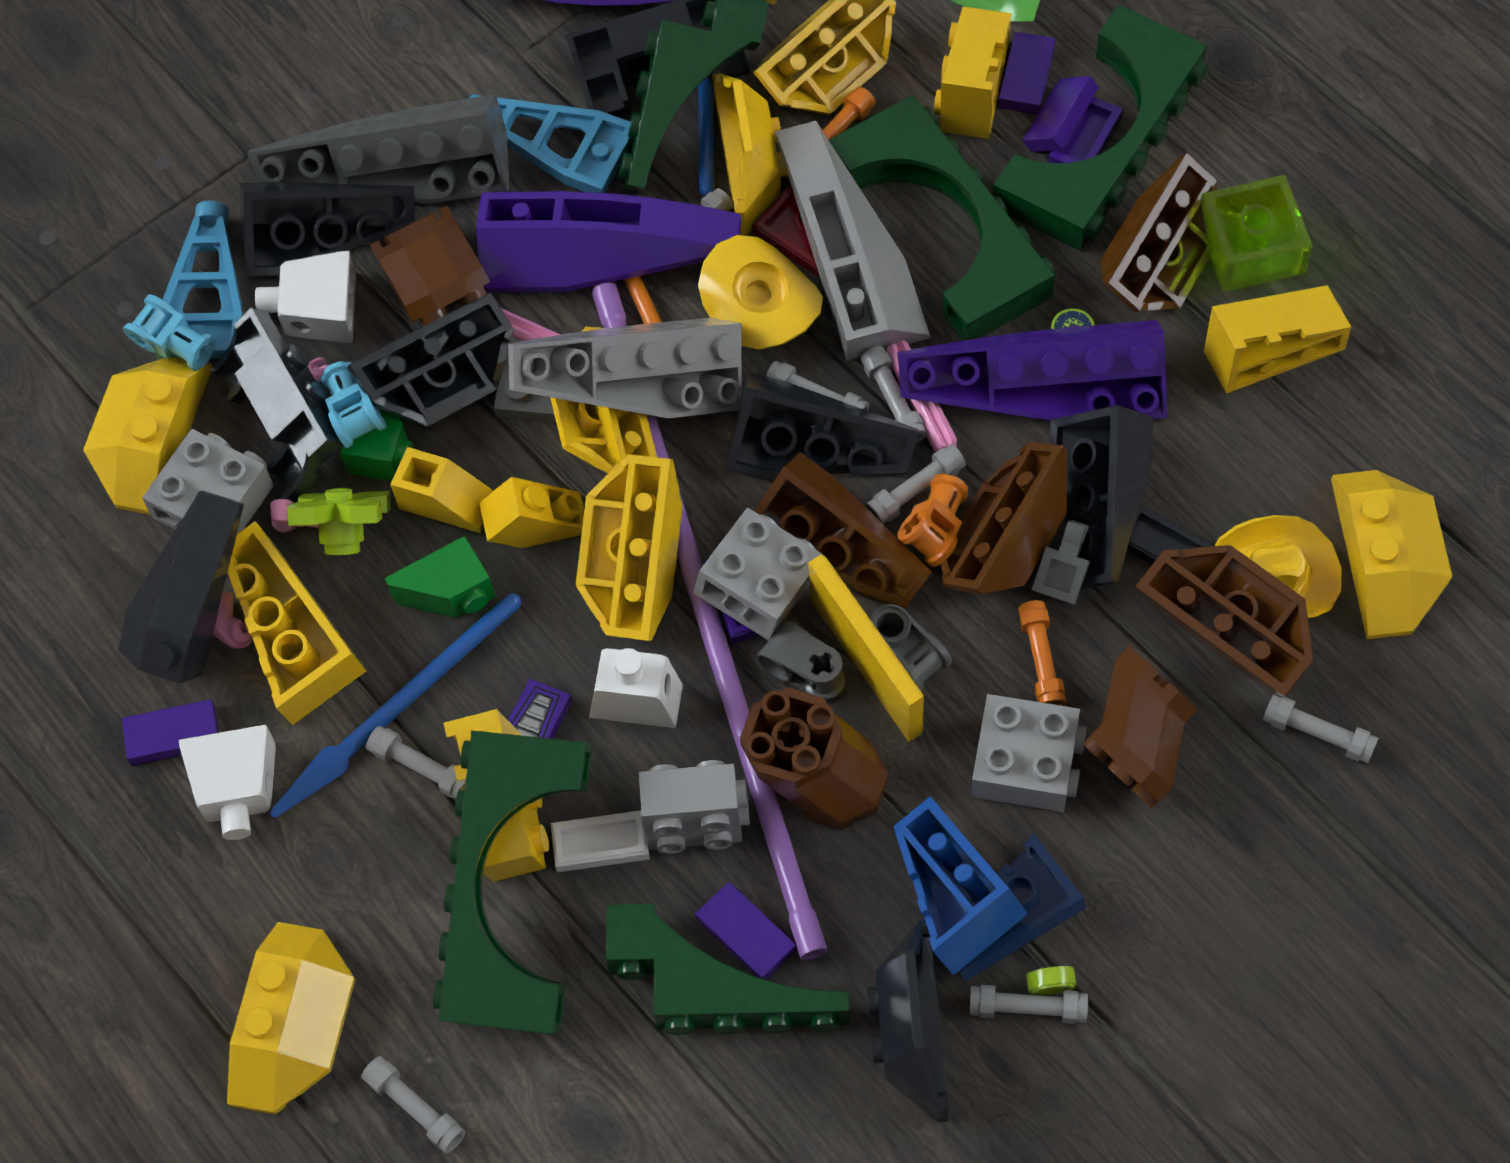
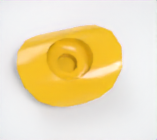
M733 236L717 243L703 261L698 283L702 304L710 318L741 323V346L759 350L784 345L804 333L821 313L823 296L816 285L780 251L759 237Z
M1272 515L1254 518L1235 525L1218 538L1215 546H1233L1305 598L1308 618L1317 617L1330 611L1341 594L1342 567L1332 542L1314 523L1300 517Z

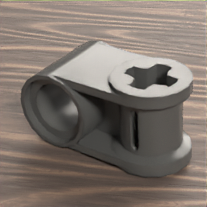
M893 604L882 605L871 615L870 620L878 631L890 626L895 627L901 632L896 637H885L882 634L881 636L920 691L924 688L923 682L939 668L946 669L952 664V658L942 643L933 635L927 633L902 607Z
M783 621L757 654V661L768 673L781 681L791 684L802 692L822 697L826 702L837 699L843 693L845 676L842 672L843 662L839 652L816 639L792 621Z

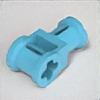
M151 294L147 295L144 299L145 307L132 324L127 323L123 327L125 335L135 344L149 352H156L167 359L174 353L186 360L189 368L195 371L203 368L213 354L216 344L215 338L208 333L201 335L190 329L182 314L178 313L162 299Z
M338 361L324 369L320 380L322 386L331 395V397L325 399L330 411L328 413L329 420L345 448L353 446V440L376 428L382 431L386 429V424L380 410L373 406L368 394H365L360 389L347 367L352 362ZM337 375L340 376V379L342 381L341 385L336 380Z

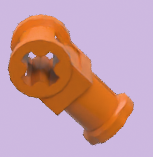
M944 473L937 474L932 478L930 482L931 493L928 500L914 505L911 514L902 523L897 534L898 539L902 543L912 544L924 555V562L931 567L942 564L954 551L958 542L956 535L962 524V521L955 514L959 505L963 504L969 495L968 486L964 481Z

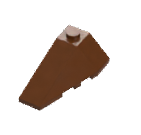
M801 452L783 467L754 510L759 515L770 517L778 527L794 537L810 542L817 551L828 559L842 581L853 586L855 591L902 608H906L932 573L835 477Z

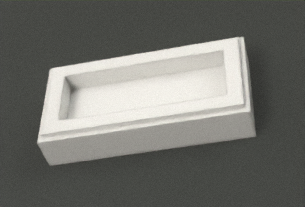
M641 810L551 823L557 872L650 859Z

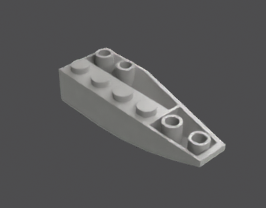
M812 121L775 131L846 361L861 357L865 351L875 346H882L886 350L890 344H896L901 340L911 344L929 339L930 333L904 256L818 123Z
M704 318L568 333L508 344L509 390L664 418L737 411L742 395L741 323Z

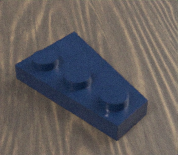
M1034 833L1023 844L1024 851L1011 865L1006 863L996 873L1008 886L1028 915L957 972L963 982L1086 908L1082 895Z

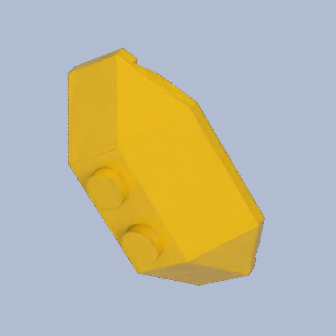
M829 0L769 52L753 73L780 106L823 115L831 114L843 103V99L851 91L861 87L887 64L892 33V15L895 14L896 1Z
M721 73L712 74L719 128L731 198L734 204L733 210L734 213L741 215L740 235L745 236L752 229V225L782 194L781 177L788 176L781 152H777L775 144L777 142L775 131L781 130L779 117L771 118L768 101L742 80Z
M586 326L582 331H590L604 328ZM550 397L562 448L587 464L608 474L620 464L619 462L627 454L657 457L646 414Z
M169 357L168 359L162 358L112 375L83 451L117 509L151 515L142 497L188 435L211 374V363H206L203 368L195 371L187 366L186 360Z
M627 454L619 462L620 464L586 495L576 587L594 616L600 622V627L605 635L652 641L672 598L683 506L673 459Z
M1378 470L1332 475V486L1366 640L1412 635L1452 578L1434 497Z
M277 922L256 950L230 1041L228 1106L276 1115L286 1107L287 1103L303 1094L331 1072L355 978L324 930Z

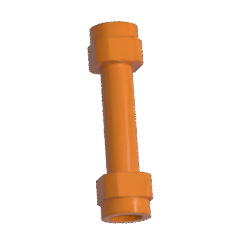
M857 87L854 91H851L843 99L844 108L822 130L827 139L829 140L844 132L856 119L863 121L876 104L874 96L863 87Z
M1039 600L1025 602L1018 607L1022 632L1029 636L1038 682L1035 683L1037 702L1065 706L1067 701L1063 679L1056 678L1046 632L1049 628L1050 620L1045 603Z

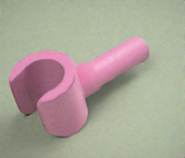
M278 499L270 504L272 526L278 532L286 533L296 528V526L288 525L287 507L293 503L291 500ZM317 524V525H297L298 527L306 526V527L318 528V524Z

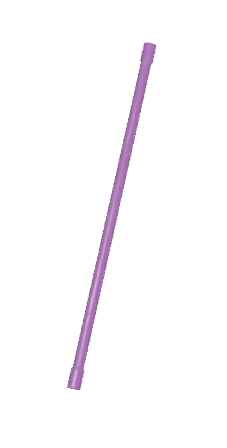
M610 282L596 286L592 290V295L602 326L604 328L627 326L626 315L617 286ZM647 415L657 457L669 459L656 416ZM682 501L683 509L677 559L788 909L789 924L800 959L803 961L813 960L825 955L828 949L817 914L811 907L775 790L758 778L741 746L740 736L749 714V708L717 608L693 593L699 570L703 564Z

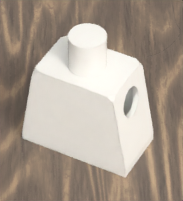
M340 251L284 262L280 266L279 287L256 288V309L266 313L278 312L284 333L290 337L353 343L356 270L350 252Z
M631 648L623 650L602 649L589 716L594 719L676 728L683 688L682 682L666 656L642 653Z
M260 725L179 740V747L194 799L205 821L214 822L221 820L222 836L225 839L239 840L248 837L251 834L249 815L265 813L271 809L276 747L268 727Z

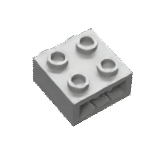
M191 429L142 499L153 519L175 530L199 491L204 490L244 503L237 531L238 534L245 528L274 485L267 471L266 462L258 455L249 451H245L242 454L232 449L223 438L216 434L209 433L206 436Z
M747 507L699 570L693 593L769 640L810 586L808 562L822 553L817 551L807 540L796 538L778 527L770 517L759 515Z
M987 694L972 778L971 797L1064 812L1066 797L1076 798L1080 770L1071 768L1073 753L1083 755V743L1085 742L1087 727L1078 725L1080 709Z
M708 760L699 763L697 767L677 768L674 765L662 764L652 767L650 771L639 772L641 815L649 850L657 849L661 853L673 854L685 850V847L704 845L708 849L718 850L728 848L732 843L742 842L741 826L750 825L746 781L745 779L736 780L734 763L725 764L718 760Z

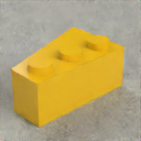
M962 6L958 23H951L948 47H951L949 56L945 55L943 59L941 89L936 91L933 110L934 114L940 115V130L942 132L985 139L990 138L1010 41L1012 13Z
M1328 285L1212 306L1204 353L1227 394L1345 350L1351 326Z
M498 709L443 723L446 736L448 738L453 737L457 741L460 756L464 740L471 739V730L521 735ZM461 765L454 766L457 781L466 780L467 769H462ZM542 798L529 804L513 816L494 840L488 853L483 873L492 882L546 869L544 852L549 851V841L544 826L539 824L537 809L542 807Z

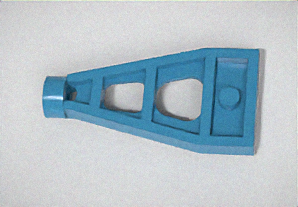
M474 93L470 98L481 97V95ZM497 97L507 132L508 148L567 186L584 192H607L621 166L624 153L629 151L634 141V138L627 136L630 121L599 110ZM516 117H528L543 122L533 140H527L510 131ZM555 129H578L586 134L573 158H563L548 148L547 142Z
M202 201L196 205L195 217L162 299L185 317L190 329L201 335L208 333L215 338L216 344L210 359H220L224 355L233 337L234 324L244 315L228 235L229 208L218 201ZM197 252H219V272H192ZM193 288H217L219 291L221 309L218 313H183V307L189 292ZM154 352L157 360L165 358L162 355ZM174 353L170 355L171 358H180Z

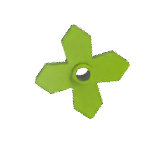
M338 488L326 490L325 493L302 494L298 497V503H292L287 507L288 525L318 524L319 543L324 544V553L327 555L359 553L360 542L364 541L363 524L378 523L382 519V513H388L391 509L390 491L352 494V489Z

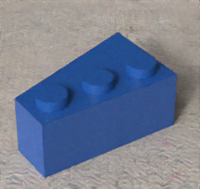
M931 797L927 798L893 826L908 874L913 881L918 896L917 903L920 912L927 924L932 950L952 975H955L1028 915L1008 886Z

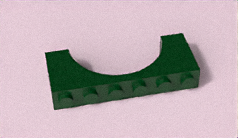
M1118 4L1098 33L1096 59L1115 70L1129 86L1138 108V116L1126 136L1116 145L1102 154L1086 160L1071 163H1045L1014 154L993 184V196L998 195L1007 208L1008 216L1080 252L1090 238L1096 240L1106 223L1105 215L1111 207L1117 209L1121 204L1127 191V182L1132 176L1135 178L1139 177L1143 171L1150 148L1152 146L1159 147L1167 133V123L1171 117H1179L1184 110L1189 97L1187 93L1191 87L1195 86L1198 88L1204 80L1209 67L1208 64L1204 63L1207 45Z
M914 95L829 139V142L860 189L892 182L925 186L953 200L973 222L980 240L978 255L964 277L954 286L943 292V316L962 341L982 338L1053 298L1056 273L1052 263L1046 256L1040 257L1032 247L1027 231L1021 225L1016 226L1008 216L1007 208L998 195H991L984 186V180L979 170L974 165L969 166L966 163L954 138L950 135H944L938 127L937 119L928 106L922 107Z
M471 730V739L464 740L461 751V768L467 769L465 788L458 789L455 802V814L458 817H462L460 835L453 836L450 847V864L456 865L454 884L447 885L444 898V911L451 913L449 931L442 933L439 943V960L445 961L443 980H437L433 995V1008L439 1009L438 1021L555 1034L561 1031L566 983L543 978L530 972L503 949L496 939L485 913L482 882L485 863L492 844L499 832L513 816L529 804L549 795L571 791L587 792L592 744L580 741Z

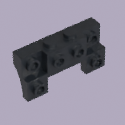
M677 0L566 34L587 108L599 110L610 115L631 110L624 85L639 81L641 71H649L651 56L645 55L649 31H657L662 20L708 30L709 27L702 26L703 14L707 1L714 2V0ZM744 51L708 76L710 85H713L712 74L721 73L733 78L749 74L750 70Z
M251 307L234 324L231 343L224 355L211 368L213 374L221 377L229 391V394L226 396L229 402L240 404L248 397L270 438L284 443L280 452L267 465V471L274 473L284 490V493L281 495L282 498L295 503L299 496L305 494L324 476L320 466L343 444L329 420L328 413L330 411L325 401L328 393L322 384L314 379L308 368L309 360L298 347L285 344L268 313Z

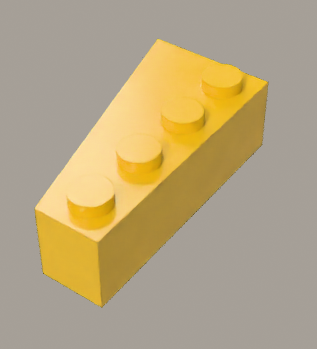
M255 521L239 532L236 536L228 575L236 598L240 601L245 615L244 620L258 651L260 657L258 659L263 673L267 677L272 690L271 695L276 709L294 725L365 673L366 670L258 523Z

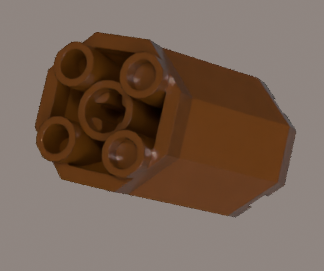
M448 206L437 210L440 216L438 220L434 213L384 237L387 243L385 247H382L379 240L370 244L377 261L404 306L410 320L420 319L422 325L430 324L447 315L448 312L445 306L456 300L459 301L460 305H467L487 294L483 286L490 283L481 263L454 220Z
M1128 646L1114 662L1102 724L1089 736L1083 745L1102 763L1110 757L1112 760L1106 767L1125 785L1129 787L1136 781L1137 784L1131 790L1152 809L1173 787L1184 725L1198 709L1170 682L1168 683L1150 663Z
M786 688L782 691L773 690L765 694L761 701L752 704L740 736V742L761 781L800 808L806 820L843 830L853 825L854 820L863 816L866 819L877 813L888 782V772L871 741L836 715L824 698L792 688Z

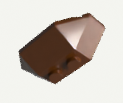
M1188 153L1181 155L1138 197L1100 260L1104 285L1134 312L1180 309L1218 245V212L1214 196L1217 193V180Z
M1027 442L1019 450L1020 454L1005 462L981 484L960 518L962 524L956 535L958 539L957 545L952 554L941 564L942 580L947 589L986 594L1026 584L1042 557L1045 548L1048 547L1067 514V450L1063 445Z
M1231 545L1164 550L1135 586L1178 626L1248 678L1284 698L1314 662L1305 598Z

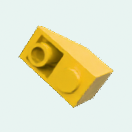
M407 447L390 484L400 510L480 534L484 523L479 502L494 491L451 460Z
M510 477L479 502L488 542L526 548L582 535L584 507L581 494L577 491Z

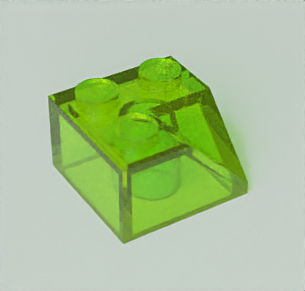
M1285 174L1202 193L1201 202L1209 255L1223 292L1306 273L1312 243Z

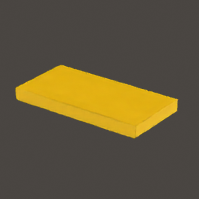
M822 554L808 562L810 601L905 738L910 742L922 734L924 695L825 556L823 557Z

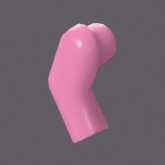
M223 591L213 635L230 648H245L252 642V636L249 634L246 623L233 616L234 595L231 592Z

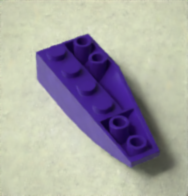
M570 191L482 192L476 225L478 260L490 283L483 287L486 292H567L701 263L717 243L740 235L742 218L739 213L650 197Z
M1157 320L1030 331L897 352L900 395L902 398L1050 421L1115 405L1152 416L1153 419L1168 418L1164 331Z

